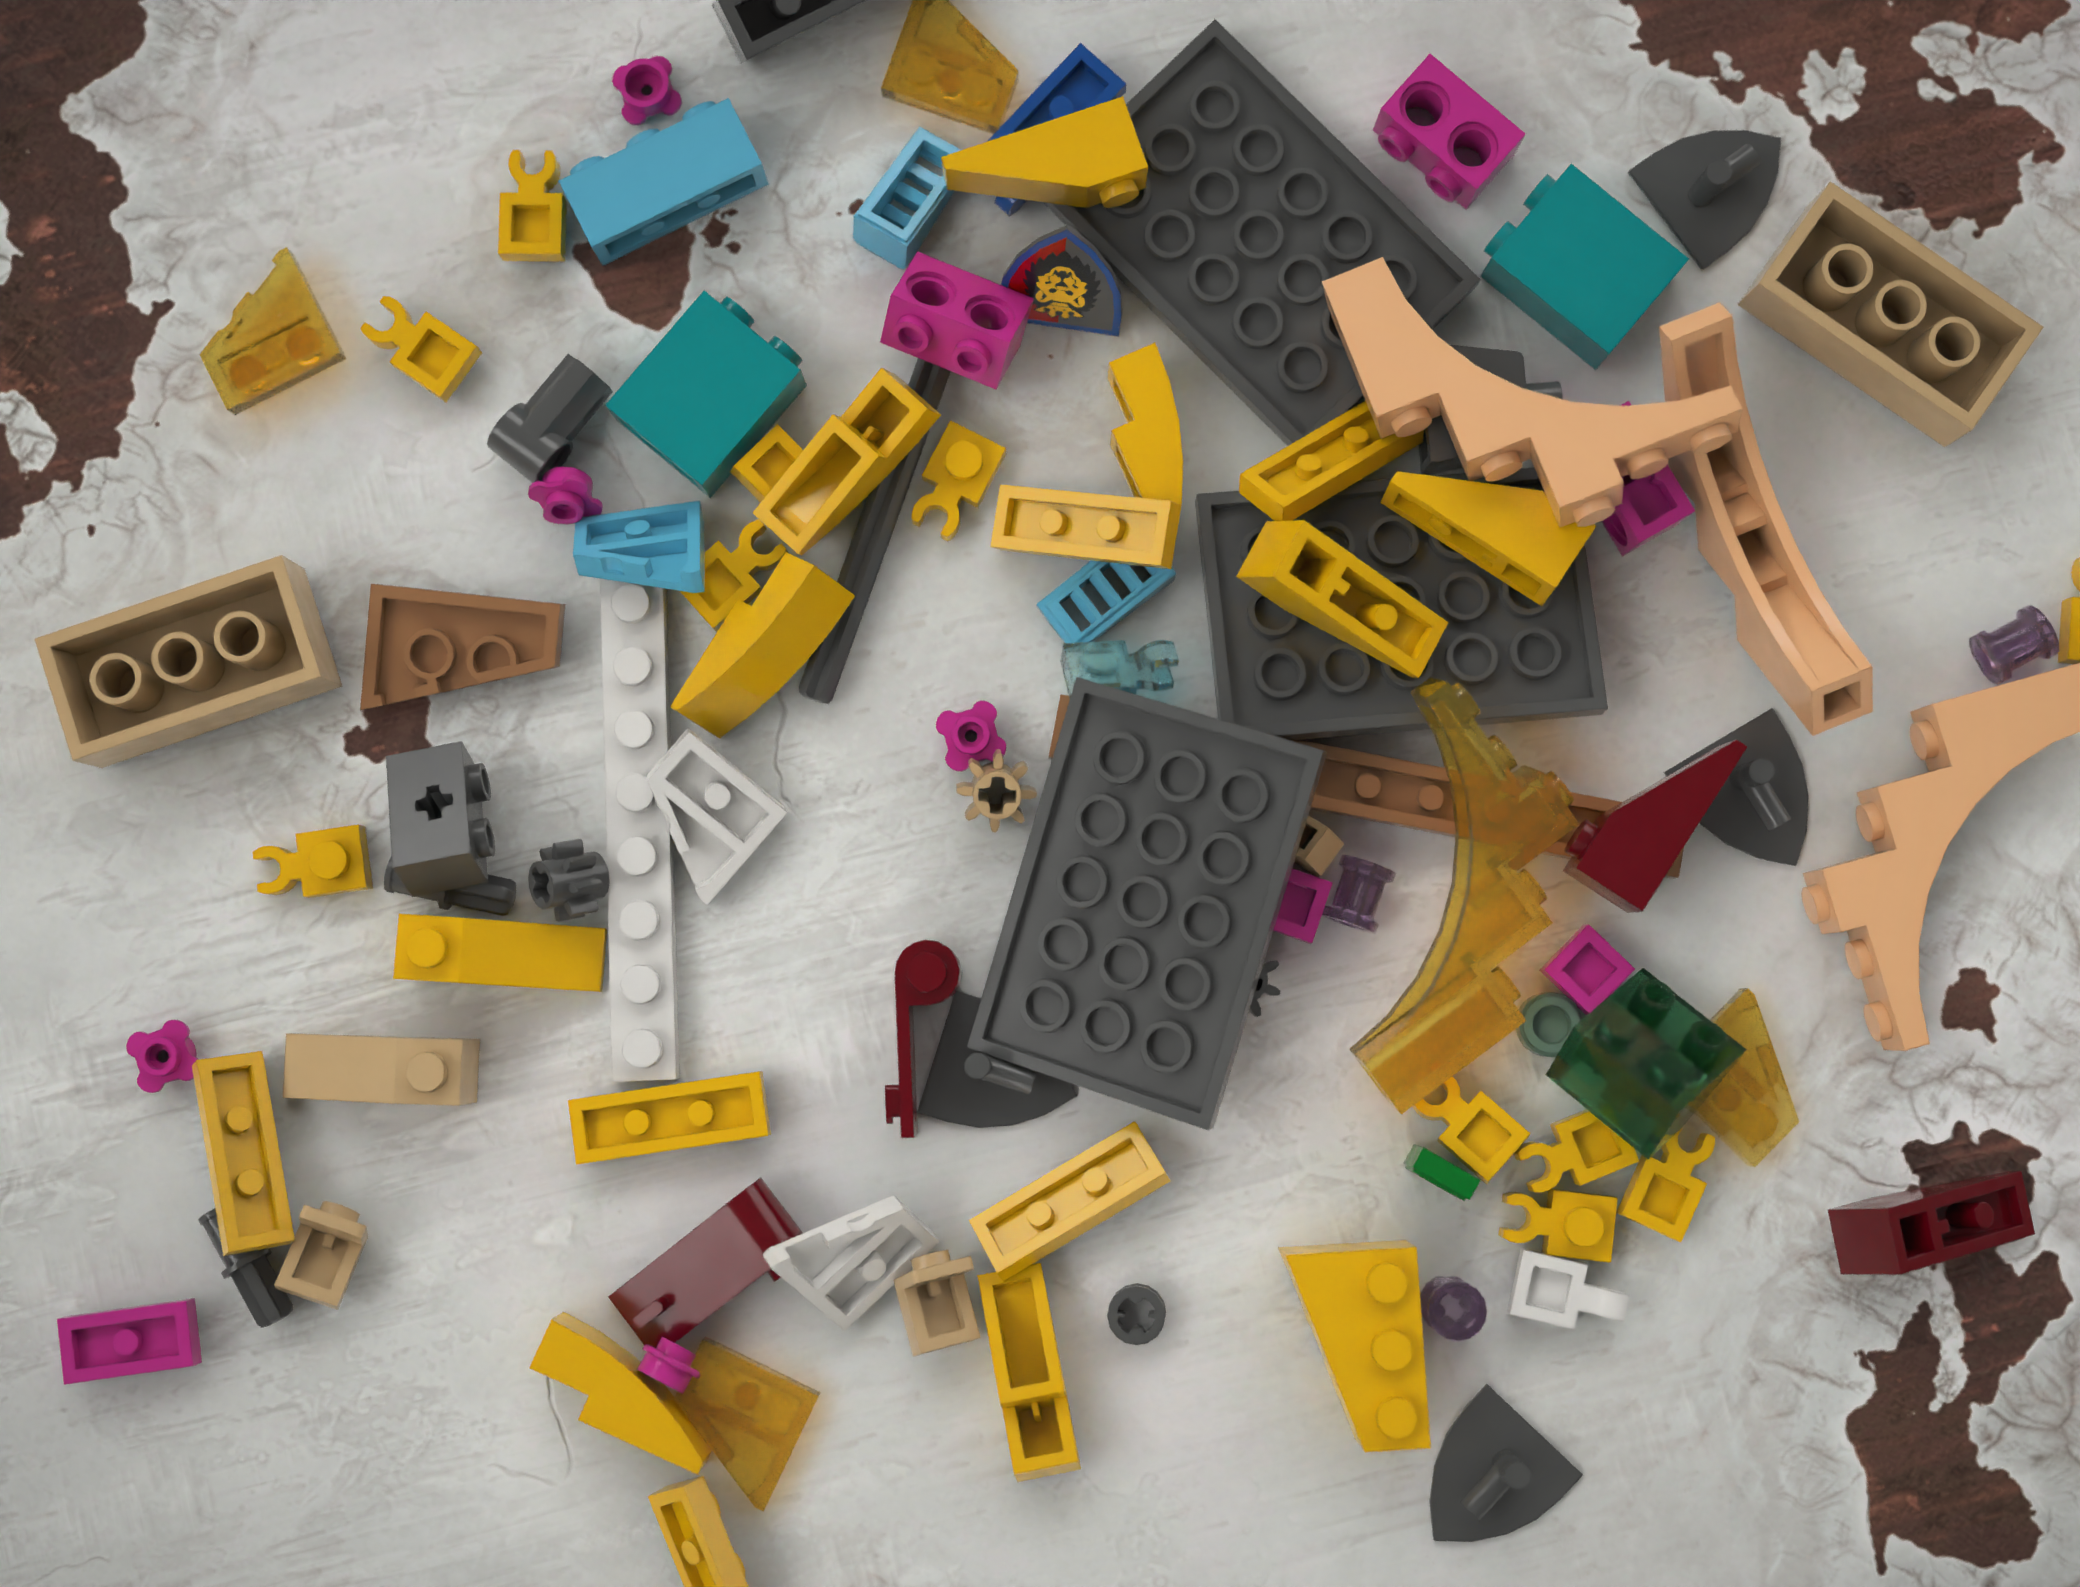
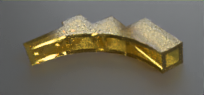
M1433 677L1424 681L1410 693L1435 736L1450 782L1456 832L1452 883L1439 931L1416 977L1388 1014L1349 1049L1383 1097L1400 1114H1403L1526 1022L1513 1003L1521 997L1519 990L1508 975L1496 965L1553 922L1541 907V904L1548 900L1539 883L1526 869H1522L1518 873L1517 871L1580 825L1568 808L1574 802V798L1562 780L1552 771L1544 774V772L1526 765H1522L1512 773L1510 770L1517 766L1515 758L1496 735L1493 734L1487 738L1474 718L1481 711L1469 692L1458 682L1451 686L1449 682Z

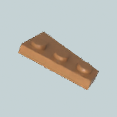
M371 584L360 710L560 667L566 604Z

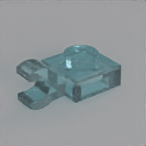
M1125 640L1063 643L1060 662L1070 699L1076 677L1136 694L1137 689H1147L1156 692L1172 689L1174 681L1170 667L1178 666L1179 659L1174 642L1153 641L1141 647L1137 652L1128 654Z

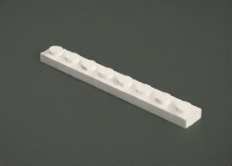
M600 579L606 861L609 872L607 903L612 1082L680 1079L674 842L669 832V827L646 779L647 774L671 748L667 589Z

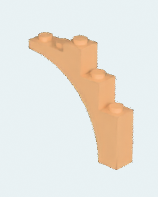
M1383 257L1322 281L1328 309L1380 438L1382 439L1392 434H1396L1397 437L1416 434L1427 428L1432 423L1433 418L1442 415L1468 481H1475L1485 477L1486 481L1501 480L1516 473L1523 466L1522 462L1531 459L1559 528L1576 522L1579 527H1585L1611 516L1615 512L1614 506L1622 504L1624 484L1622 476L1629 474L1632 479L1647 477L1663 469L1671 457L1692 449L1694 454H1705L1714 451L1728 443L1732 439L1731 434L1738 432L1742 407L1732 386L1680 401L1618 406L1571 402L1523 389L1476 366L1434 333L1405 299Z
M1719 302L1659 326L1665 402L1680 401L1732 386L1742 407L1738 432L1731 434L1732 439L1728 443L1705 454H1694L1692 449L1668 459L1669 468L1681 488L1695 504L1698 550L1734 594L1738 642L1812 736L1873 712L1872 665L1845 631L1820 591L1796 545L1763 463L1746 405L1737 360L1733 316Z
M2080 663L1911 711L1913 724L1910 726L1911 743L1917 756L1921 760L1926 761L1929 772L1857 792L1860 805L1856 807L1857 824L1864 839L1872 842L1875 853L1803 873L1807 887L1802 888V902L1810 921L1813 924L1819 925L1821 934L1844 931L1848 933L1850 942L1845 944L1846 960L1855 978L1862 979L1869 1004L1864 1006L1865 1022L1871 1036L1876 1041H1881L1883 1050L1907 1051L1930 1044L1919 987V940L1929 890L1949 843L1974 806L2011 769L2053 742L2080 732Z

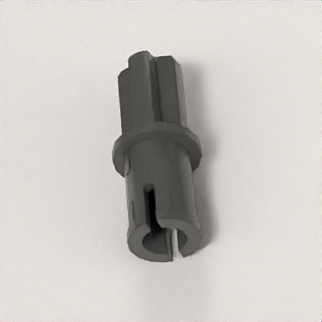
M391 856L385 871L384 890L390 893L397 892L410 895L392 868ZM488 874L487 883L416 897L437 901L439 908L449 910L452 905L505 916L509 914L514 905L516 883L512 879Z
M214 1208L201 1216L198 1221L205 1228L226 1267L221 1272L223 1278H232L256 1324L264 1328L288 1316L293 1311V1304L286 1292L277 1290L274 1286L277 1275L267 1259V1256L272 1253L270 1248L223 1256L216 1209Z

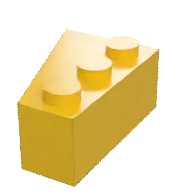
M1407 1240L1278 1247L1354 1438L1363 1451L1430 1449L1431 1441L1417 1247Z

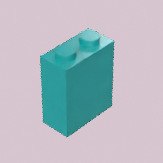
M1571 163L1557 181L1547 174L1534 188L1523 203L1530 212L1517 228L1507 221L1483 250L1491 259L1480 277L1596 370L1687 263L1689 258Z
M704 290L605 406L617 422L711 498L731 475L730 470L763 438L807 384L801 369L798 368L803 360L789 345L776 336H773L769 342L765 341L750 328L755 321L738 303L727 296L719 303Z

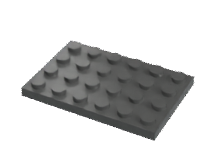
M1216 19L1126 104L1148 165L1146 188L1138 190L1139 195L1132 201L1113 208H1105L1102 203L1084 208L1043 202L1065 225L1075 228L1079 231L1080 235L1092 243L1111 266L1114 274L1287 446L1352 409L1364 397L1328 309L1322 281L1383 257L1405 299L1433 330L1477 287L1481 280Z
M1521 468L1516 473L1497 481H1486L1485 477L1475 480V482L1542 490L1544 492L1535 468ZM1465 473L1432 475L1468 481ZM1391 479L1358 481L1294 519L1305 520L1449 622L1419 678H1412L1285 611L1236 576L1266 521L1274 520L1239 494V491L1197 494L1195 508L1218 719L1291 741L1602 715L1608 709L1585 544L1543 606H1540L1381 504L1380 502Z
M1076 677L967 1048L1208 1131L1214 1128L1327 751Z

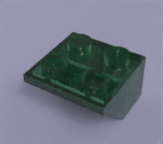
M1642 968L1573 1027L1548 1069L1546 1076L1645 1158L1649 1159L1686 1124L1740 1060L1747 1049L1672 991L1669 986Z

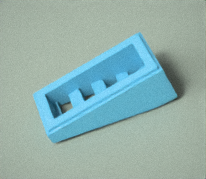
M919 126L854 215V241L898 268L905 269L921 247L954 193L953 190H947L943 176L936 175L916 162L919 157H922L942 169L941 157L961 151V149ZM906 178L930 191L929 195L921 193L904 183ZM894 199L916 213L913 217L891 205L892 200Z
M1090 561L1036 604V607L1075 656L1175 580L1176 572L1173 567L1171 569L1145 567L1151 577L1142 583L1127 564ZM1110 567L1113 568L1131 592L1124 599L1119 596L1102 574ZM1090 582L1111 608L1104 615L1100 614L1082 590ZM1068 598L1073 600L1091 624L1082 632L1061 606Z

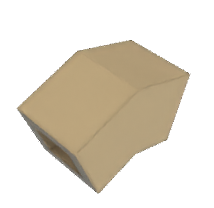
M1308 815L1294 862L1313 876L1320 877L1344 843L1329 827ZM1312 835L1313 838L1308 843L1306 848L1303 850L1301 847L1304 845L1309 836Z

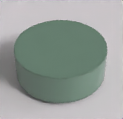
M1540 993L1528 998L1521 1005L1516 1015L1515 1029L1520 1042L1527 1050L1540 1056L1557 1057L1570 1052L1578 1044L1583 1033V1018L1577 1005L1568 997L1558 993Z

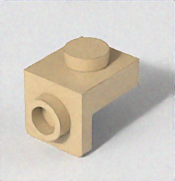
M328 1201L322 1202L320 1210L304 1205L299 1215L300 1225L296 1232L295 1240L291 1244L274 1284L275 1288L338 1310L368 1239L367 1227L357 1223L360 1214L350 1208Z
M948 1250L926 1254L911 1260L913 1271L893 1280L913 1357L981 1338L964 1276L965 1273L974 1269L971 1256L951 1261Z

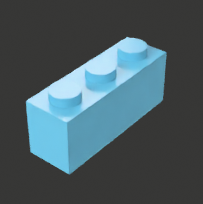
M729 98L717 104L713 101L700 103L689 109L683 115L682 121L661 131L649 129L640 132L627 142L625 149L606 158L595 156L585 159L571 169L569 176L559 180L602 266L769 185L763 165Z

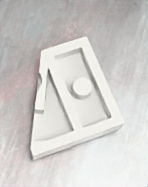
M689 728L685 730L646 776L648 785L659 809H661L677 850L681 854L694 883L698 897L706 905L714 899L787 814L784 806Z
M892 1195L772 1246L762 1255L774 1272L841 1329L846 1331L894 1285L893 1280L905 1275L912 1269V1259L926 1255L939 1241L927 1225Z

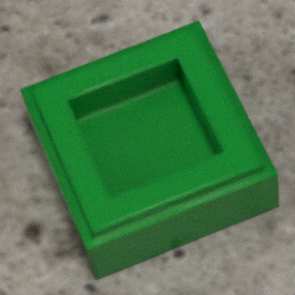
M1416 1144L1412 1146L1404 1161L1406 1169L1463 1201L1471 1199L1481 1181L1428 1149Z

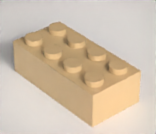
M1831 181L1807 205L1738 303V306L1943 447L1948 446L1973 430L2044 328Z
M283 555L35 638L72 761L99 768H104L342 687L305 569Z

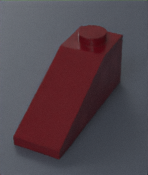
M1738 740L1719 745L1601 814L1593 823L1585 819L1575 830L1564 851L1572 857L1566 864L1563 872L1625 912H1643L1748 746Z
M2008 1171L1881 1195L1828 1209L1841 1274L1902 1275L2035 1235L2022 1171Z

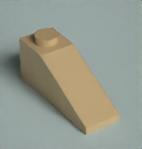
M286 1034L283 1098L453 1106L477 1103L480 1039Z

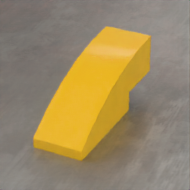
M1154 342L1108 364L1107 379L1127 421L1126 424L1111 431L1110 446L1135 498L1166 500L1182 505L1183 454L1179 418L1170 380Z
M880 368L841 417L834 414L831 415L753 511V514L798 555H803L851 513L893 471L939 419L941 414L900 377L884 368Z
M785 552L752 606L737 599L670 707L720 739L775 695L807 662L832 631L855 595L815 565Z
M1041 1263L1032 1264L1005 1281L1000 1278L997 1272L977 1275L999 1401L1004 1416L1013 1473L1017 1482L1081 1470Z
M562 1312L551 1319L529 1368L589 1395L578 1418L579 1421L698 1475L707 1463L712 1450L691 1416L666 1385L637 1370L641 1361L596 1328L566 1312Z

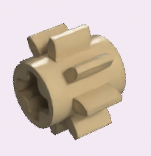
M1000 749L995 750L993 762L983 766L977 760L970 758L968 765L974 774L972 782L956 784L958 794L973 796L974 802L967 807L965 818L970 821L981 813L989 818L992 832L998 831L1000 819L1012 816L1015 821L1022 824L1025 819L1019 807L1021 799L1030 800L1037 797L1034 787L1019 785L1018 780L1028 770L1027 763L1021 761L1010 768L1008 765L1003 764L1004 760ZM992 777H1002L1005 787L1013 790V793L1007 792L1002 794L1001 803L999 804L989 803L987 793L979 791L980 788L990 787Z

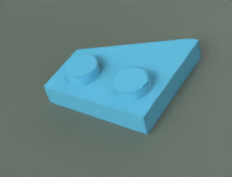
M700 501L582 517L580 521L575 523L573 557L578 575L691 593L705 592V521Z

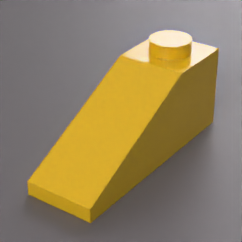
M1123 96L941 157L943 178L947 190L1084 208L1100 203L1105 208H1113L1132 201L1139 195L1138 190L1146 188L1148 165Z
M1397 471L1389 482L1380 502L1540 606H1543L1597 526L1593 524L1579 527L1576 522L1559 528L1547 496L1542 490Z
M1305 520L1266 521L1236 576L1285 611L1412 678L1420 677L1449 623Z
M399 914L393 979L602 992L607 928Z

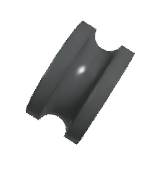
M1139 1283L1126 1285L1117 1291L1110 1301L1107 1313L1109 1327L1114 1335L1124 1343L1132 1345L1146 1344L1156 1338L1162 1330L1165 1322L1166 1308L1160 1294L1150 1286ZM1127 1298L1135 1304L1141 1302L1144 1298L1148 1300L1154 1307V1310H1150L1148 1313L1149 1318H1155L1152 1326L1146 1330L1139 1324L1134 1325L1130 1330L1124 1327L1119 1318H1123L1126 1314L1125 1311L1119 1310L1121 1303Z

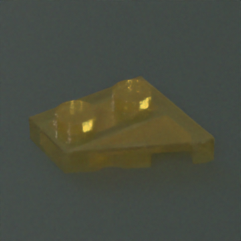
M913 0L884 77L881 92L882 97L994 134L1003 125L1019 80V72L949 0Z
M287 247L278 251L271 260L276 266L254 295L249 292L244 295L233 310L230 323L224 329L218 330L199 354L226 409L234 415L347 359L295 255Z
M1740 988L1656 1074L1747 1166L1756 1167L1799 1123L1756 997L1748 988Z
M705 1336L690 1366L699 1371L700 1377L697 1379L692 1376L684 1393L682 1394L677 1391L674 1400L754 1507L764 1511L821 1392Z

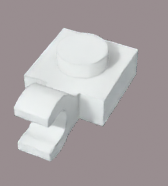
M1520 1248L1507 1312L1511 1315L1574 1330L1578 1311L1624 1321L1629 1295L1623 1294L1624 1292L1586 1284L1585 1278L1588 1265L1585 1263Z

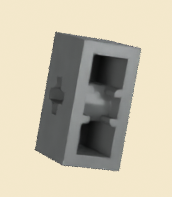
M462 741L386 756L392 868L410 895L416 897L487 883L486 857L495 855V840L489 820L483 818L482 802L491 799L490 782L484 764H475Z

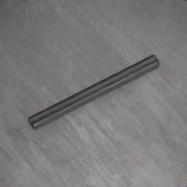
M918 358L908 385L937 410L951 371ZM930 429L867 497L837 580L840 585L854 594L855 597L832 631L808 660L799 685V692L810 700L829 704L833 699Z

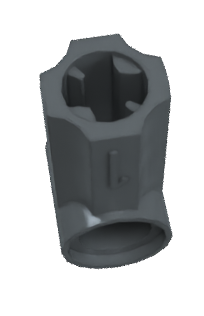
M567 354L526 404L519 403L514 405L499 419L488 437L487 446L532 483L542 481L545 472L555 467H563L573 448L571 441L613 391L591 369L578 359Z

